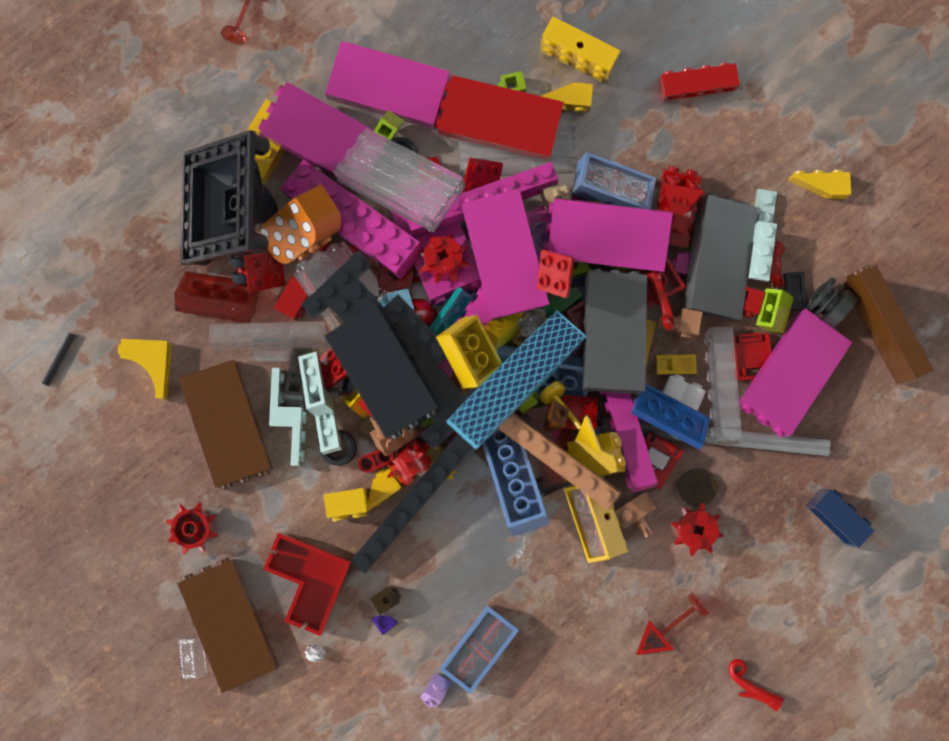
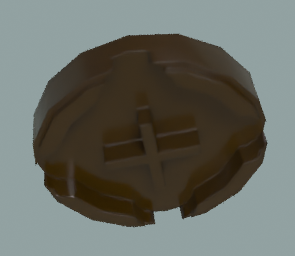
M690 469L679 479V495L688 505L699 507L701 503L707 505L712 502L717 493L716 480L710 472L704 469Z

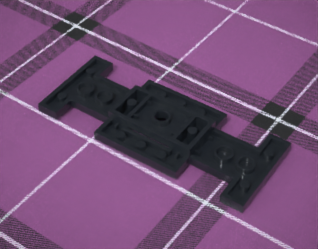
M357 251L301 305L314 319L330 307L344 323L374 304L380 307L439 405V408L435 409L437 413L431 416L434 423L420 435L434 450L455 431L447 423V420L480 386L472 387L467 393L463 394L440 369L439 364L447 356L436 338L437 335L399 294L384 307L363 285L359 278L373 265L360 251Z

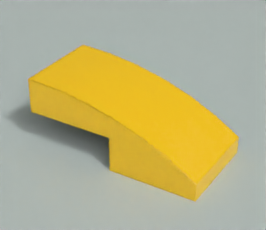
M696 354L656 355L657 375L697 374Z

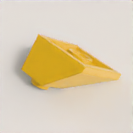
M383 468L375 474L376 478L372 482L368 499V510H373L404 488L396 476L387 478L391 472L390 469L386 470Z

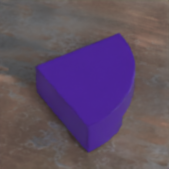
M378 615L371 619L382 635L398 624L393 617L388 615Z

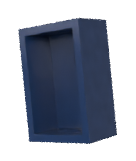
M820 489L805 506L845 545L859 548L875 531L870 527L872 523L865 517L861 518L856 513L857 509L852 504H846L842 500L843 496L837 490Z

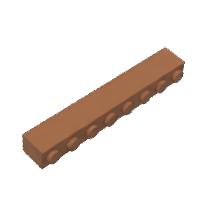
M515 413L498 428L607 510L611 509L622 494L621 491Z

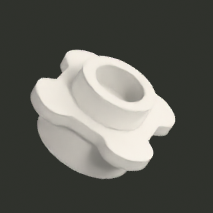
M308 645V649L305 650L306 658L312 662H320L324 658L323 655L326 654V651L318 645Z

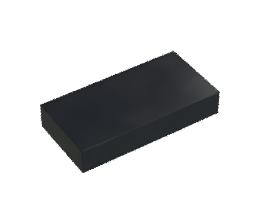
M804 271L784 273L785 292L793 296L790 311L804 310L807 306Z

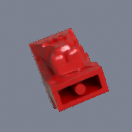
M668 166V168H663L658 188L659 196L655 210L673 213L668 244L688 248L693 222L695 221L694 212L698 210L697 202L701 200L704 192L700 185L702 177L696 170L687 169L684 172L679 171V167Z

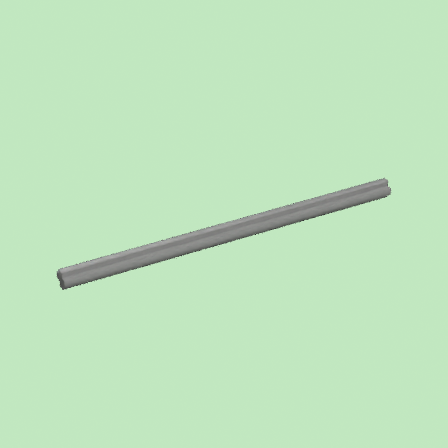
M528 409L524 413L521 412V419L530 425L544 427L548 411ZM603 416V426L600 427L603 433L611 432L609 427L610 417ZM638 420L643 437H646L649 431L653 432L652 438L659 435L667 440L682 441L646 421ZM710 427L707 429L704 441L706 444L829 456L831 445L830 440L797 436L779 437L776 434Z

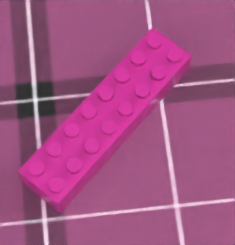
M303 159L280 190L289 199L293 200L295 197L322 184L341 216V227L337 234L396 277L402 279L420 256L418 251H424L421 243Z

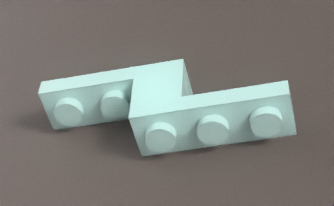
M758 189L756 192L754 207L758 208L748 279L766 282L770 279L777 224L773 223L777 196L775 191Z
M312 352L299 356L306 408L315 416L321 453L328 454L341 450L334 399L324 387L319 354Z
M272 368L269 426L292 427L291 465L301 466V462L305 460V451L302 450V443H305L306 440L303 423H306L307 413L301 407H281L285 400L282 384H285L286 376L282 369Z

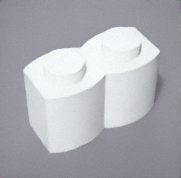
M677 374L668 376L662 392L698 411L706 392L702 389L703 386L695 382L689 384L684 381V377Z

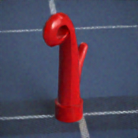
M654 271L647 274V280L652 285L663 313V324L668 331H672L675 327L672 307L664 287V278L661 271Z
M741 659L732 660L728 666L729 675L735 683L747 691L739 692L738 695L761 701L777 712L782 706L784 698L743 678L742 676L747 671L746 663ZM736 666L742 667L740 671H735Z

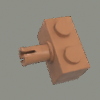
M645 491L640 492L614 509L621 529H625L631 524H636L644 538L655 532L645 517L646 514L656 509Z

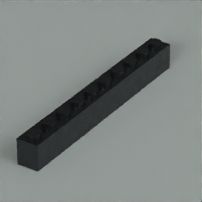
M458 433L350 562L363 573H366L470 452L473 446Z

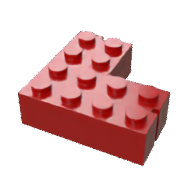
M279 532L271 550L278 551L277 553H269L263 570L299 584L284 622L298 628H302L307 623L308 625L305 626L304 630L322 636L352 562H350V559Z

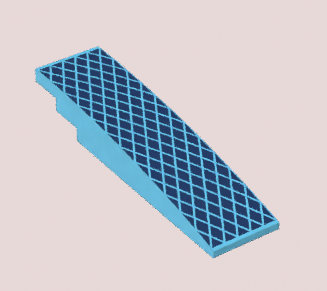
M556 311L447 420V423L477 449L556 372L557 368L585 340L586 336L562 314Z

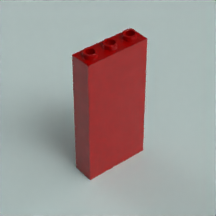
M452 75L451 81L447 80L445 92L448 93L446 99H442L440 110H443L442 116L438 117L436 122L439 135L550 161L563 109V101Z

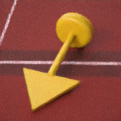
M559 381L550 384L540 394V400L544 404H552V402L556 401L566 407L560 399L565 391L564 385ZM569 410L568 417L579 429L576 440L602 453L588 415L585 416L581 425Z

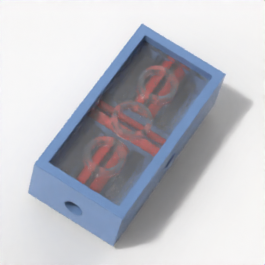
M586 152L577 163L572 195L588 201H600L604 204L651 209L656 177Z
M487 604L441 664L439 670L471 694L517 634L519 628Z

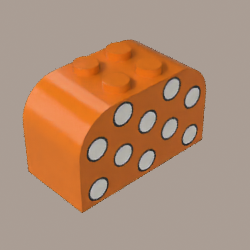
M321 184L291 200L261 225L257 233L266 235L269 241L268 251L280 263L287 264L297 258L301 261L309 253L313 254L322 248L321 244L324 246L332 241L331 236L337 233L341 227V216Z

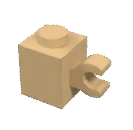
M565 183L545 188L540 194L546 213L548 212L549 202H553V198L572 199L571 190L567 188Z

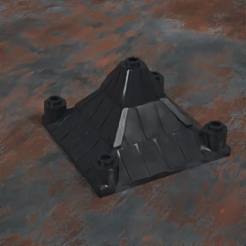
M248 130L183 152L180 265L206 266L211 259L243 252L263 254L268 249L269 241L266 235L256 232L262 223L278 212V207L271 192L263 184L257 161H255V155L264 156L270 150V143L267 137L257 135L256 131Z

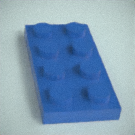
M645 383V391L636 395L631 414L700 450L704 445L710 417Z

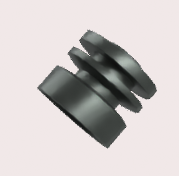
M831 277L816 289L806 306V309L809 311L817 306L813 313L815 316L824 311L825 314L822 317V321L832 328L844 319L859 299L849 289L839 294L843 286L841 283L832 288L836 282L834 277Z

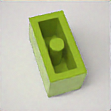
M766 288L756 325L768 332L784 334L793 296L783 290Z

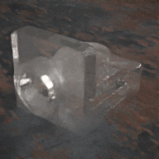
M536 308L525 311L517 321L523 337L529 338L538 329L539 324L547 316L544 309Z

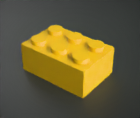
M478 315L461 318L436 337L463 389L480 386L503 364Z
M369 488L323 494L327 518L332 517V521L348 519L350 514H352V518L368 516L367 512L372 511L368 510Z

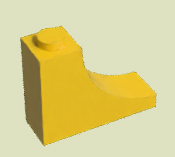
M121 339V343L118 345L120 358L140 364L152 378L155 387V398L168 400L172 343L159 340Z

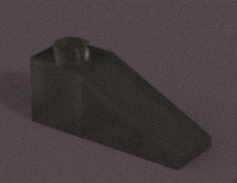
M293 346L284 389V400L287 407L305 408L306 402L298 357L312 353V348Z

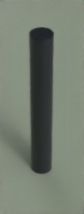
M70 332L67 334L42 384L50 385L76 335Z

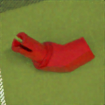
M777 240L774 243L770 272L773 288L785 285L781 274L782 263L780 258L786 248Z

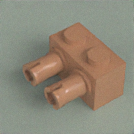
M683 308L677 314V317L673 316L675 327L672 330L673 336L678 337V340L689 342L690 339L699 335L702 312ZM663 314L658 317L656 328L666 329L663 324Z
M373 416L370 418L375 430L370 432L376 447L386 456L419 436L415 427L412 429L406 427L401 430L403 434L395 439L389 437L386 439Z

